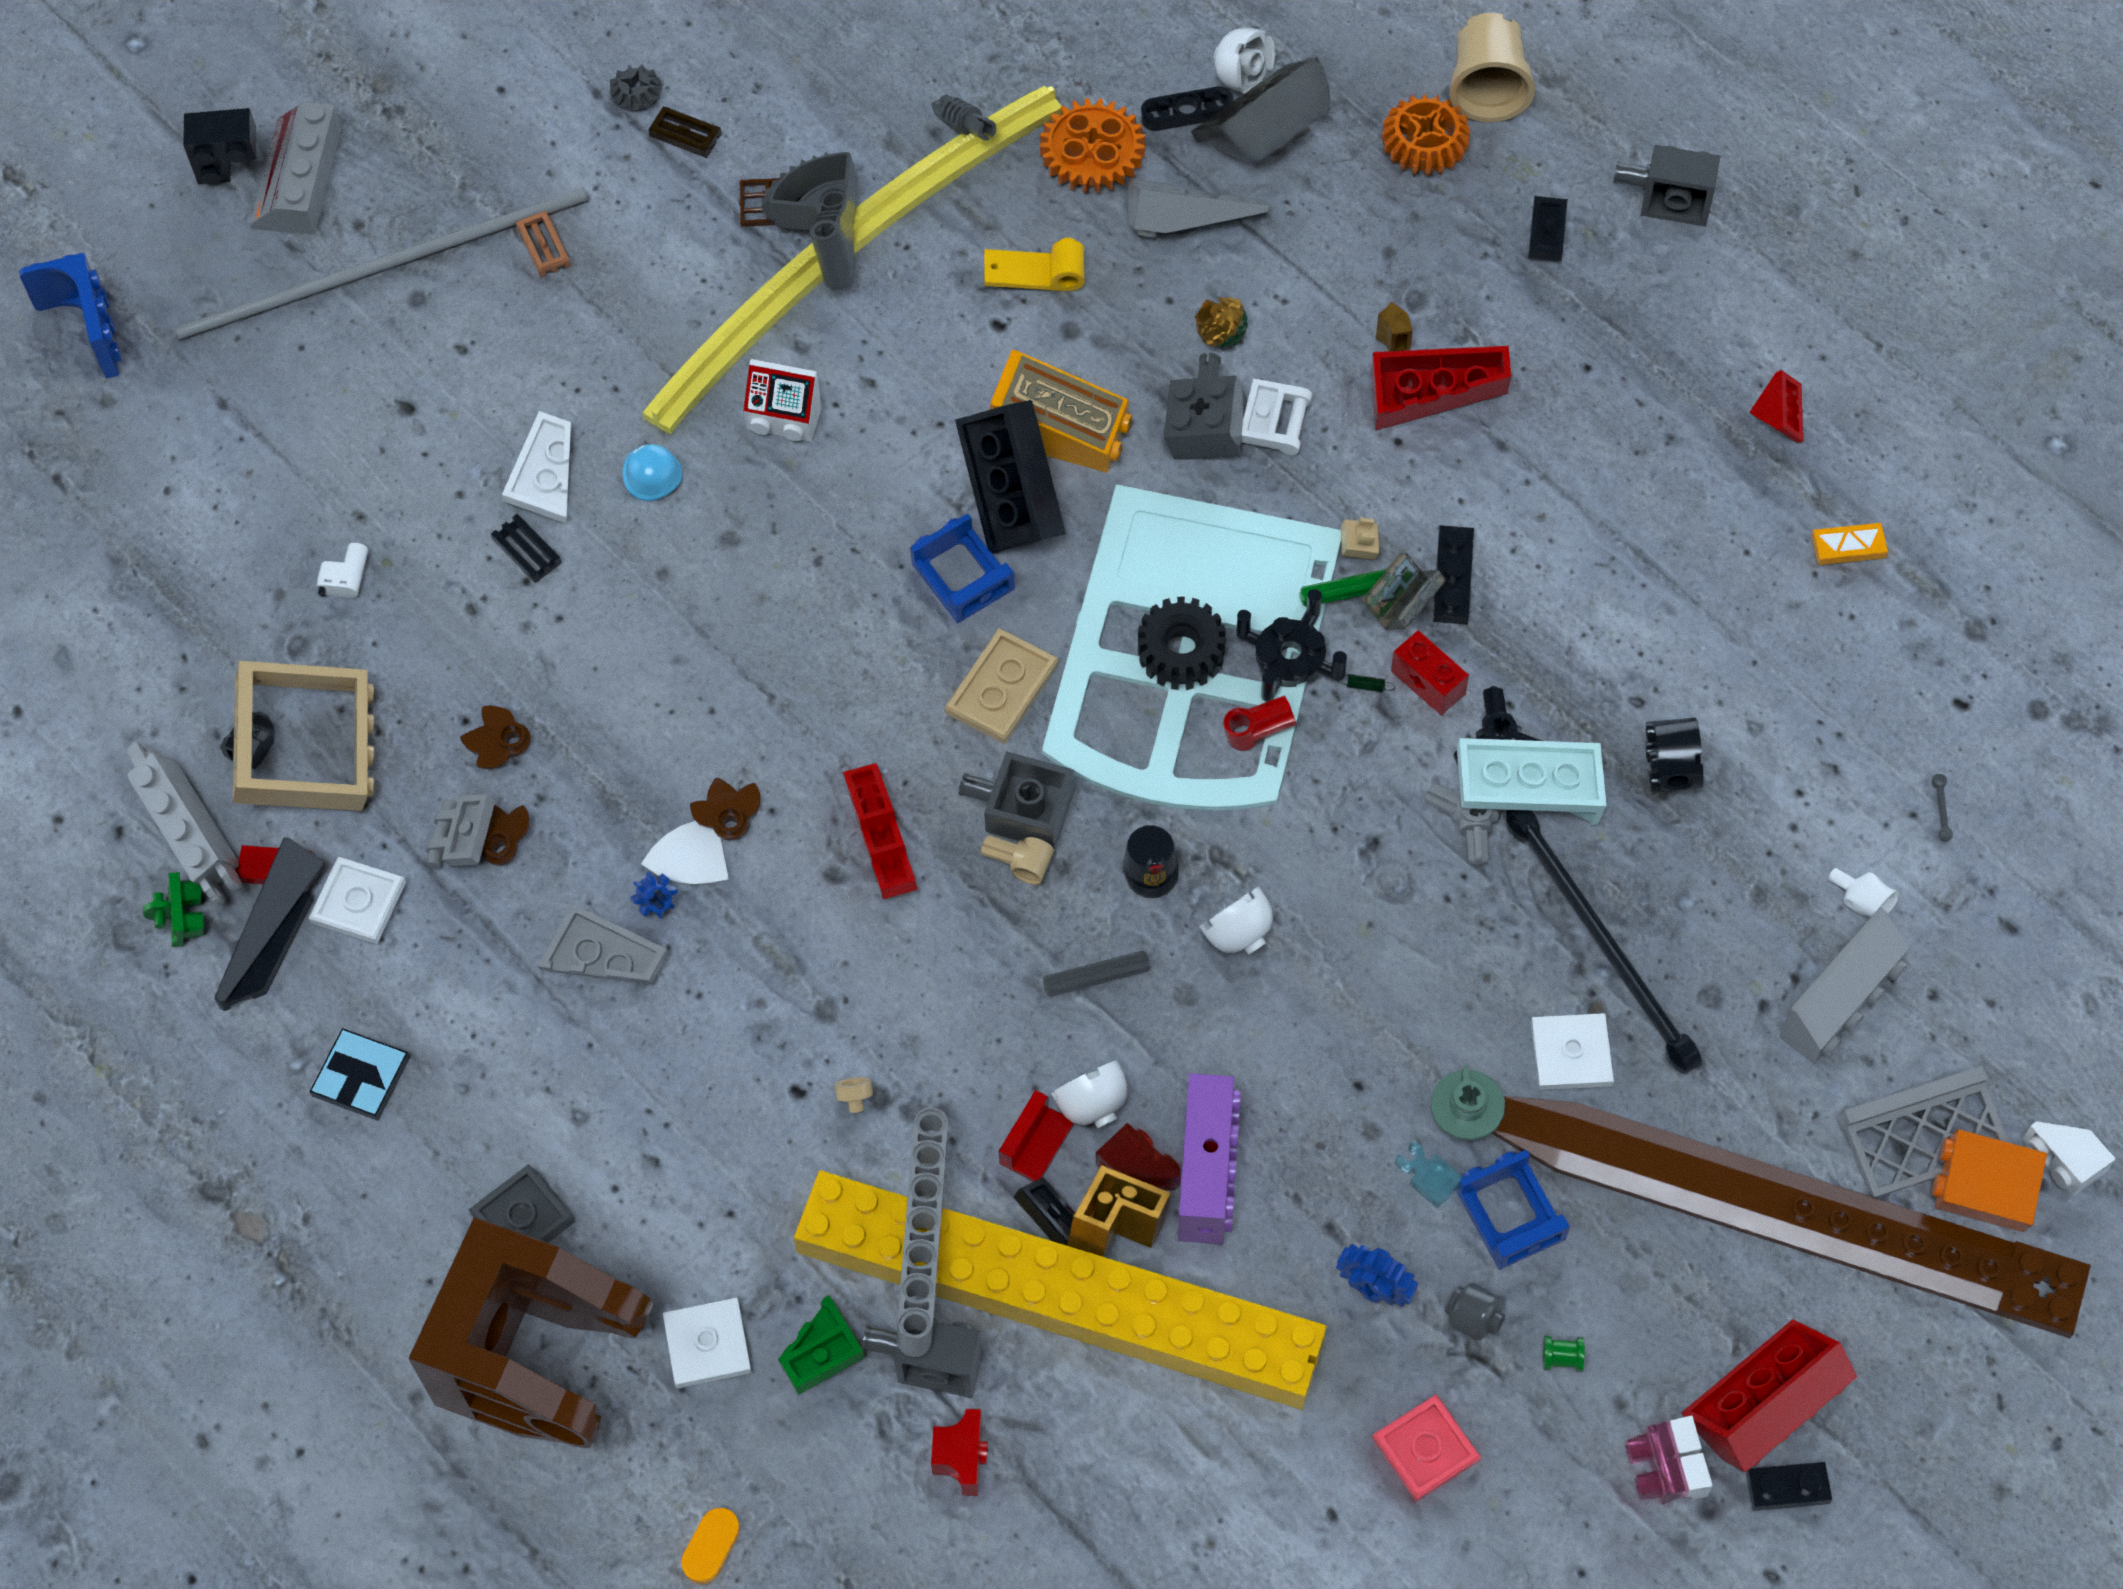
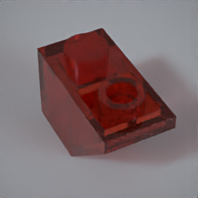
M1128 1123L1095 1152L1096 1166L1099 1169L1102 1165L1165 1191H1175L1180 1186L1181 1172L1178 1163L1169 1154H1160L1153 1147L1154 1143L1145 1131L1140 1128L1135 1130Z

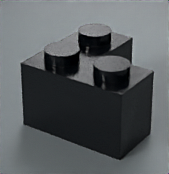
M250 108L184 113L183 146L198 185L231 182V162L256 160V125Z

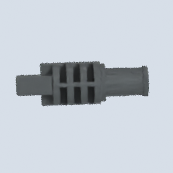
M945 94L939 100L931 103L934 114L945 124L966 135L972 133L983 140H989L988 136L994 137L997 129L995 122L983 117L977 107L966 101Z

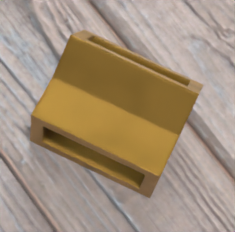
M1391 302L1378 314L1376 339L1386 345L1388 351L1410 350L1413 329L1409 315Z

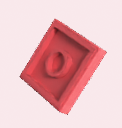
M1437 1394L1372 1436V1440L1416 1502L1469 1469L1481 1459V1456Z

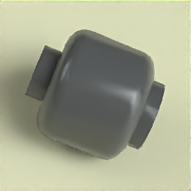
M1470 1283L1464 1288L1458 1286L1445 1308V1313L1449 1315L1450 1326L1474 1340H1481L1488 1333L1495 1335L1505 1319V1315L1500 1312L1502 1307L1500 1297L1475 1283Z

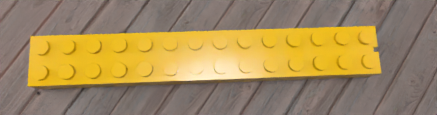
M819 1170L794 1235L796 1251L801 1255L900 1285L908 1197ZM942 1208L936 1284L937 1297L1303 1410L1313 1379V1373L1324 1344L1327 1325ZM919 1228V1229H917L918 1232H928V1231H930L929 1229H926V1228ZM921 1261L913 1263L917 1266L927 1265V1263Z

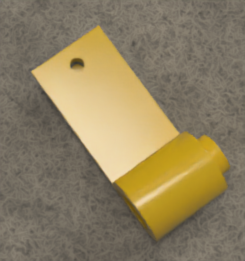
M1073 238L1060 239L1053 244L1050 253L984 249V286L1074 291L1083 287L1085 283L1084 246Z

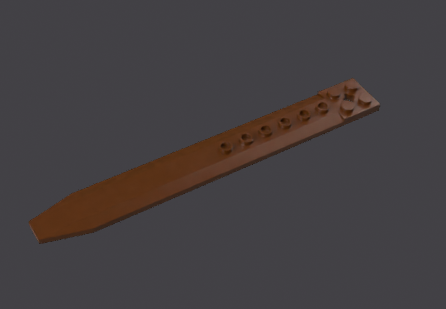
M1503 1096L1505 1100L1504 1117L1497 1130L1491 1134L1521 1152L1527 1149L1531 1158L1554 1172L2071 1339L2074 1334L2091 1267L2090 1264L2018 1241L2014 1243L1577 1102ZM2046 1282L2053 1290V1293H2048L2045 1298L2040 1297L2039 1290L2033 1287L2034 1283Z

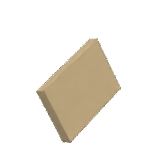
M998 628L945 706V714L1005 745L1058 667L1059 658Z

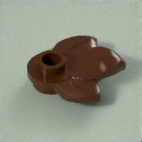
M492 705L482 707L484 726L471 730L460 737L461 742L470 752L478 754L476 765L482 769H495L502 766L511 756L523 754L531 744V736L528 729L524 725L515 722L509 710ZM512 738L519 739L516 743L508 744V741Z
M717 777L708 790L707 801L701 800L690 803L692 817L700 826L712 828L715 834L723 840L739 839L748 829V819L759 810L760 792L756 783L748 784L737 792L730 784ZM730 821L737 823L734 827H725V824Z
M494 805L481 853L490 864L496 866L505 865L515 857L518 850V842L527 834L530 827L529 812L524 805L515 808L509 815L500 807ZM505 846L502 851L496 853L499 847Z

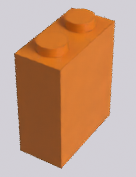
M1958 1129L1949 1139L1944 1138L1940 1148L1939 1160L1944 1161L1942 1173L1936 1175L1932 1186V1196H1936L1934 1208L2024 1232L2033 1226L2047 1153Z

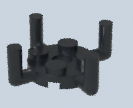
M1312 589L1308 592L1306 612L1301 621L1279 617L1260 633L1251 629V613L1248 610H1240L1237 614V637L1256 646V661L1263 674L1261 698L1265 702L1274 699L1280 686L1296 687V684L1313 681L1319 674L1335 681H1341L1345 677L1346 653L1337 651L1333 655L1332 663L1325 661V638L1321 632L1313 627L1320 615L1322 594L1317 589ZM1291 647L1297 649L1300 655L1295 659H1287L1281 654V651Z

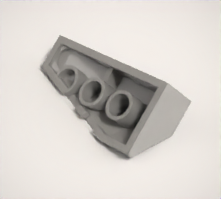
M1136 179L1128 180V223L1133 229L1137 230L1138 235L1156 237L1157 232L1170 233L1268 212L1269 205L1260 199L1218 193L1217 198H1211V193L1201 191V189L1190 188L1185 190V193H1180L1179 189L1171 187L1172 184Z

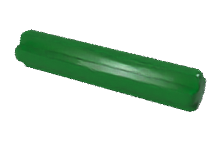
M1389 568L1302 586L1299 592L1302 605L1307 607L1308 592L1312 589H1317L1321 592V604L1369 594Z

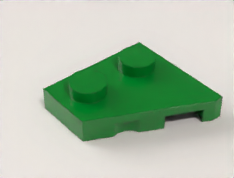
M829 1295L820 1302L821 1309L810 1323L805 1322L798 1332L797 1339L792 1344H789L778 1358L783 1371L798 1395L865 1358L861 1346Z

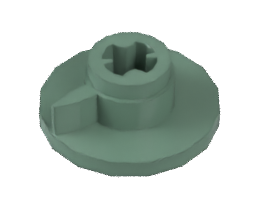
M1464 1065L1463 1070L1449 1073L1441 1079L1432 1092L1430 1110L1434 1122L1445 1134L1456 1140L1472 1142L1486 1138L1497 1130L1504 1117L1505 1100L1501 1088L1491 1077L1479 1071L1468 1070L1466 1065Z

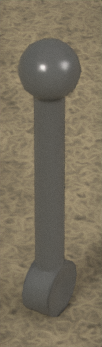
M1936 774L1932 779V786L1937 789L1941 821L1939 838L1947 842L1953 838V832L1948 826L1944 793L1947 778L1943 774Z

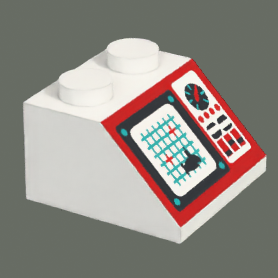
M751 359L743 409L746 429L761 435L773 434L784 436L792 441L804 440L812 442L822 409L817 371Z

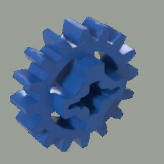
M1351 1244L1349 1248L1345 1246L1337 1261L1336 1269L1341 1271L1340 1276L1349 1279V1286L1357 1289L1364 1295L1365 1299L1377 1303L1380 1300H1384L1391 1306L1395 1302L1403 1307L1405 1303L1410 1304L1417 1290L1418 1282L1413 1280L1414 1274L1406 1272V1266L1397 1262L1390 1256L1389 1252L1377 1248L1374 1251H1370L1365 1245H1361L1358 1248Z

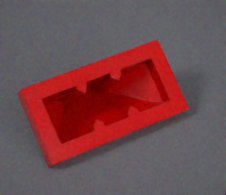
M1777 371L1749 413L1794 442L1801 443L1804 441L1802 384L1784 371Z

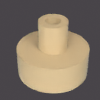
M867 1077L848 1078L834 1084L836 1100L848 1102L850 1113L863 1111V1099L873 1095L871 1079Z

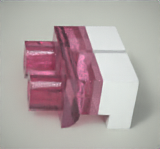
M1692 1415L1647 1426L1644 1435L1627 1440L1625 1449L1630 1464L1649 1461L1652 1470L1650 1473L1636 1475L1635 1484L1639 1499L1660 1498L1662 1505L1674 1499L1686 1497L1698 1499L1708 1496L1712 1488V1482L1704 1455L1700 1453L1702 1448Z

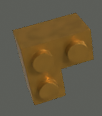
M1101 1165L1073 1216L1067 1246L1104 1257L1117 1234L1151 1248L1164 1224L1171 1193Z

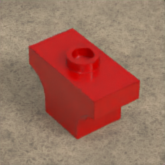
M965 1409L963 1418L955 1425L948 1427L933 1426L932 1474L954 1478L961 1486L962 1495L978 1496L980 1464L987 1465L988 1441H981V1409Z

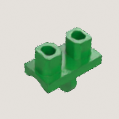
M180 872L168 873V901L164 900L163 893H153V901L143 906V916L148 920L154 921L156 929L165 928V920L170 918L172 947H182L184 938L203 935V913H183L182 906L201 905V885L187 880L180 881Z

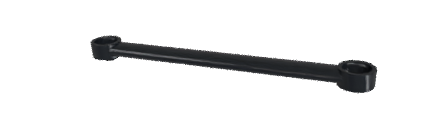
M1508 810L1506 812V826L1509 832L1520 842H1527L1666 1042V1056L1669 1063L1681 1074H1686L1702 1065L1701 1055L1695 1043L1687 1034H1680L1540 834L1539 822L1533 811Z

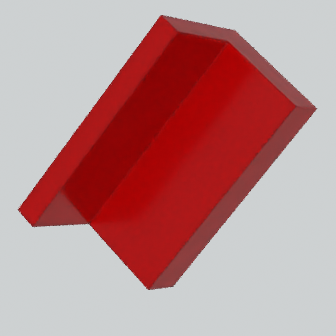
M1035 1090L998 1151L999 1164L1033 1182L1042 1178L1074 1126V1123L1064 1117L1063 1114L1049 1108L1048 1096Z

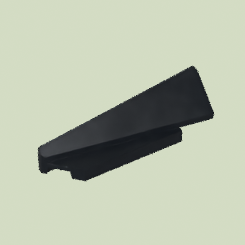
M284 837L215 994V1001L220 1010H230L231 1004L250 996L256 999L267 994L313 902L311 895L306 894V892L324 869L325 861L290 838Z

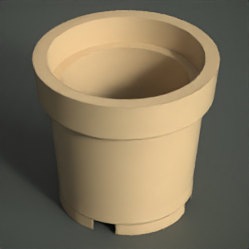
M1482 13L1467 20V25L1462 30L1460 28L1457 33L1456 68L1452 73L1450 84V100L1453 107L1460 106L1461 115H1467V118L1479 122H1500L1521 114L1533 101L1535 85L1531 68L1525 59L1522 31L1519 24L1513 19L1512 22L1504 19V15L1499 13Z

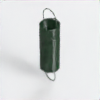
M1354 674L1345 675L1348 676L1347 687L1383 692V688L1386 690L1385 683H1390L1385 682V679Z

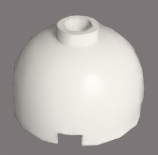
M1243 27L1230 31L1221 40L1214 53V63L1217 76L1226 87L1248 95L1256 94L1265 87L1268 80L1262 79L1267 70L1272 71L1275 60L1274 42L1270 36L1264 34L1265 31Z
M1259 886L1251 891L1254 895L1253 899L1247 893L1214 915L1209 920L1212 924L1211 927L1207 921L1199 926L1205 937L1215 948L1226 953H1236L1245 949L1249 955L1266 943L1263 936L1271 929L1273 914L1272 908Z
M1116 1060L1098 1067L1094 1072L1084 1074L1066 1083L1051 1094L1064 1117L1072 1123L1082 1126L1095 1123L1097 1129L1117 1120L1114 1112L1119 1110L1125 1103L1127 1098V1082Z

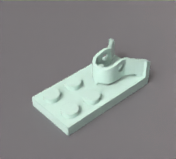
M1459 738L1457 756L1461 808L1569 812L1589 821L1590 826L1599 823L1607 806L1601 743Z

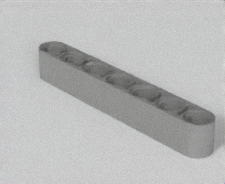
M925 1108L919 1111L915 1116L897 1320L898 1348L902 1353L911 1357H919L926 1354L931 1348L933 1337L948 1137L947 1116L936 1108ZM932 1130L936 1131V1133L930 1134L926 1133L925 1131ZM929 1162V1163H933L934 1165H932V1166H925V1165H922V1164ZM922 1195H928V1196H931L932 1198H930V1199H922V1198H920V1196H922ZM919 1228H926V1229H929L930 1231H928V1232H918L917 1229H919ZM921 1261L927 1263V1265L917 1266L913 1263ZM920 1295L923 1296L924 1299L913 1300L910 1297ZM916 1329L923 1333L912 1335L908 1331Z

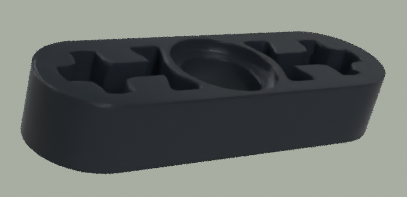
M1216 86L1150 98L1141 106V123L1148 130L1160 131L1222 120L1229 117L1233 111V94L1225 87ZM1220 100V103L1223 105L1218 106L1214 101ZM1202 102H1204V108L1206 109L1202 110ZM1183 104H1191L1196 110L1186 114L1179 111L1178 108ZM1168 108H1173L1172 115H1170ZM1157 111V114L1160 116L1154 117L1153 113L1151 112Z

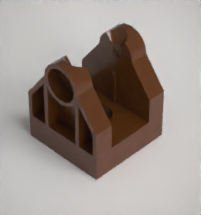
M474 1217L408 1359L432 1402L437 1407L516 1436L561 1442L580 1448H591L601 1420V1416L595 1414L596 1404L562 1388L507 1358L506 1355L525 1313L566 1328L607 1332L623 1337L636 1338L646 1323L653 1307V1302L640 1290L614 1279L560 1247Z

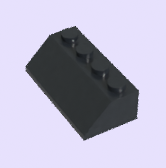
M1028 400L1008 404L956 419L955 423L989 551L994 553L1066 534L1033 401Z

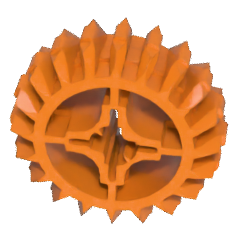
M1424 93L1421 99H1416L1411 95L1408 102L1400 100L1397 108L1391 107L1388 117L1383 122L1382 141L1385 154L1391 155L1392 164L1400 162L1402 171L1412 168L1414 176L1418 171H1424L1428 177L1433 170L1439 175L1444 171V167L1452 170L1455 162H1461L1464 153H1466L1469 147L1470 129L1467 115H1461L1460 106L1452 107L1450 99L1441 102L1438 94L1434 99H1428Z

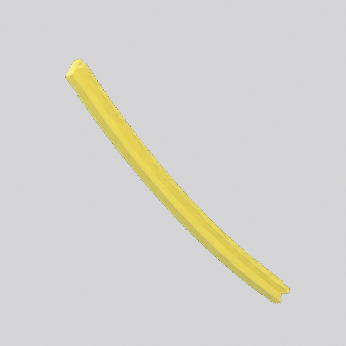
M1043 86L987 117L996 124L997 129L994 137L988 136L989 140H983L972 133L969 135L963 133L958 135L855 208L853 228L854 254L940 189L1003 148L1034 131L1045 122L1050 121L1052 113L1061 115V104L1055 98V89L1052 86ZM813 243L752 295L689 358L642 412L643 418L671 435L686 415L721 377L779 319L823 281Z

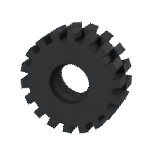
M1185 596L1177 597V603L1173 604L1170 598L1162 601V608H1159L1157 604L1153 605L1150 608V616L1145 613L1142 618V626L1139 625V663L1142 668L1146 667V675L1150 679L1157 675V684L1163 687L1167 681L1171 682V689L1174 690L1179 689V684H1185L1186 690L1194 689V682L1198 681L1200 686L1206 684L1208 675L1214 678L1218 674V666L1222 667L1226 644L1224 624L1221 625V617L1218 613L1212 615V607L1206 603L1203 608L1199 607V599L1192 598L1191 603H1185ZM1184 636L1195 642V648L1188 653H1175L1168 648V642L1172 638Z

